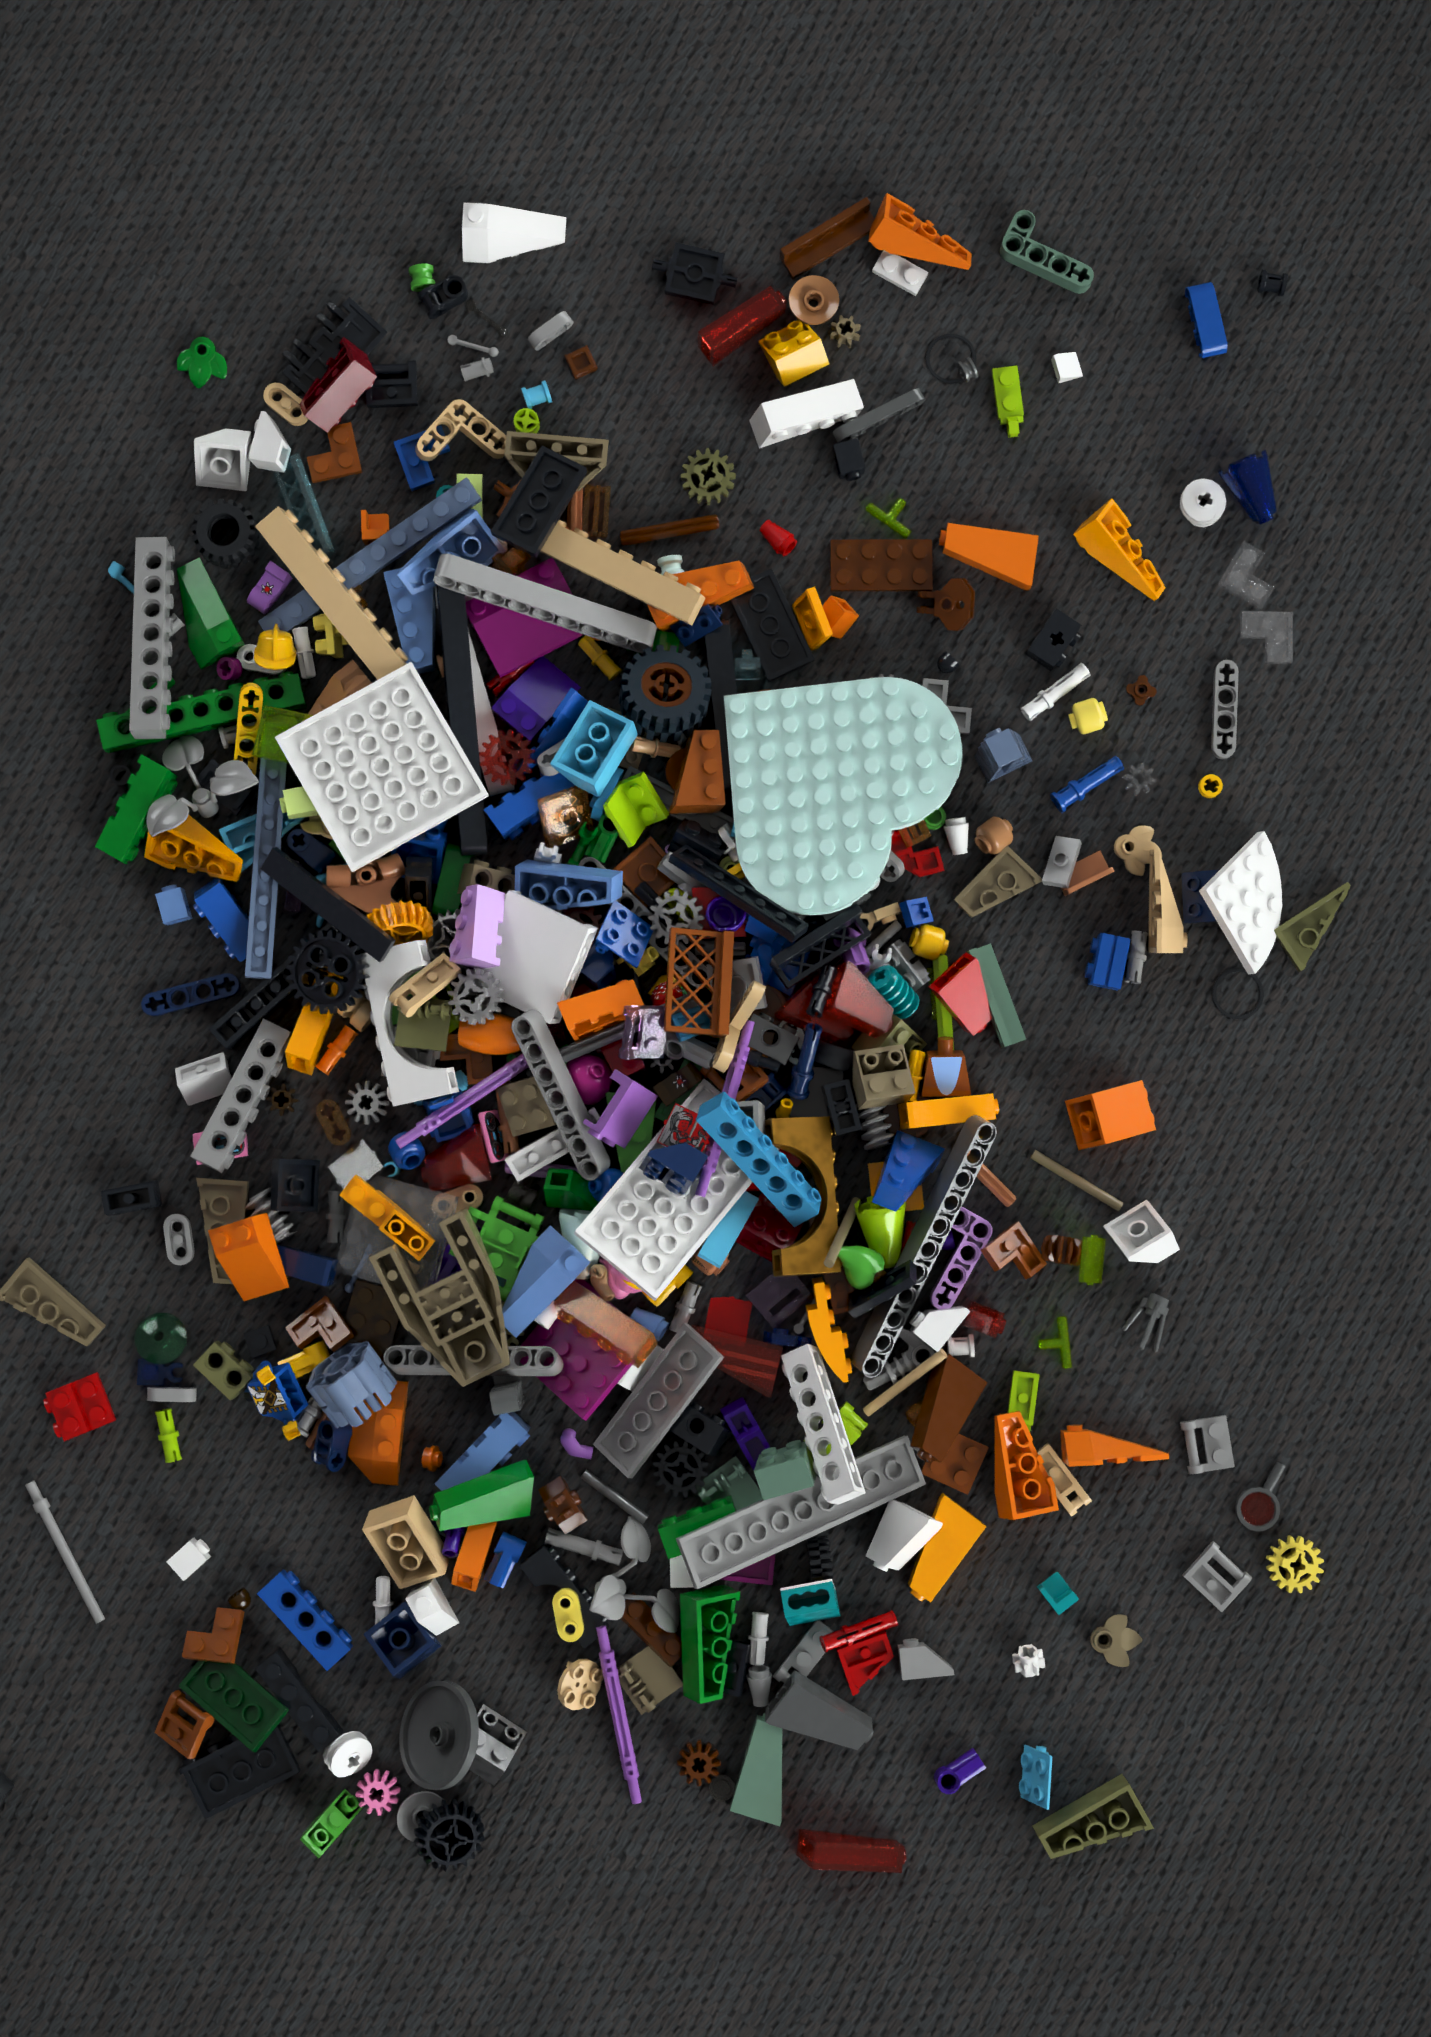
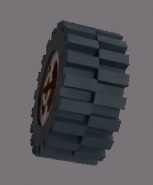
M656 645L655 652H652L650 647L643 649L642 657L638 653L635 654L632 658V663H627L625 672L622 675L619 694L621 715H626L627 719L634 722L638 735H641L644 731L647 733L646 739L653 741L654 736H659L660 742L667 743V738L671 736L673 742L680 741L682 733L687 738L692 734L693 728L699 729L702 719L705 720L712 684L711 678H707L708 670L706 666L699 668L701 660L697 656L692 660L689 658L690 651L684 649L682 654L676 652L677 646L670 645L669 651L664 650L663 645ZM664 680H669L667 702L662 701Z

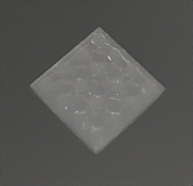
M361 1171L359 1176L389 1197L436 1240L420 1261L401 1247L421 1289L436 1283L447 1244V1239L439 1222L455 1214L459 1197ZM352 1205L343 1235V1243H341L337 1257L338 1263L334 1271L382 1284L369 1257L395 1242L381 1232L376 1224Z

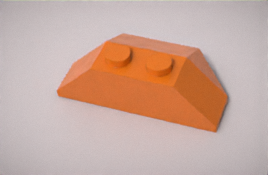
M397 1381L395 1388L390 1392L392 1400L387 1406H384L376 1393H373L382 1406V1409L377 1412H373L364 1399L363 1402L372 1413L367 1420L363 1418L356 1407L353 1408L364 1423L357 1427L352 1426L348 1457L372 1483L398 1486L409 1382Z

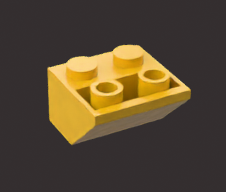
M800 320L793 321L787 327L777 332H771L765 338L758 341L777 379L784 387L829 365L821 338L808 324Z

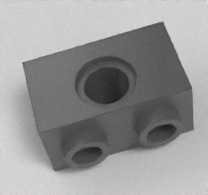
M761 1012L759 1016L753 1013L750 1021L755 1022L748 1046L786 1066L800 1037L796 1036L797 1030L786 1024H783L782 1028L773 1024L774 1018ZM769 1030L778 1033V1040L772 1045L764 1042V1034Z

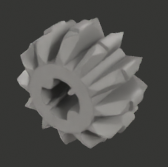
M365 1081V1089H363L360 1083H356L355 1087L358 1093L349 1090L348 1094L354 1097V1099L345 1100V1104L354 1106L347 1113L351 1115L358 1112L354 1118L356 1122H359L364 1115L365 1125H369L370 1116L374 1122H379L380 1120L376 1113L378 1112L384 1116L387 1114L385 1110L381 1109V1105H390L389 1101H381V1098L387 1095V1091L377 1094L381 1087L378 1083L374 1085L372 1090L370 1081ZM365 1096L369 1099L372 1097L373 1099L369 1110L368 1107H362L361 1105L364 1103L363 1098Z

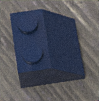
M406 1601L364 1633V1636L392 1676L399 1679L442 1646L431 1631L417 1622Z

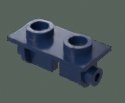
M706 604L701 607L692 626L679 620L671 625L670 628L684 647L723 625L719 619L723 613L722 608L719 605L710 606Z

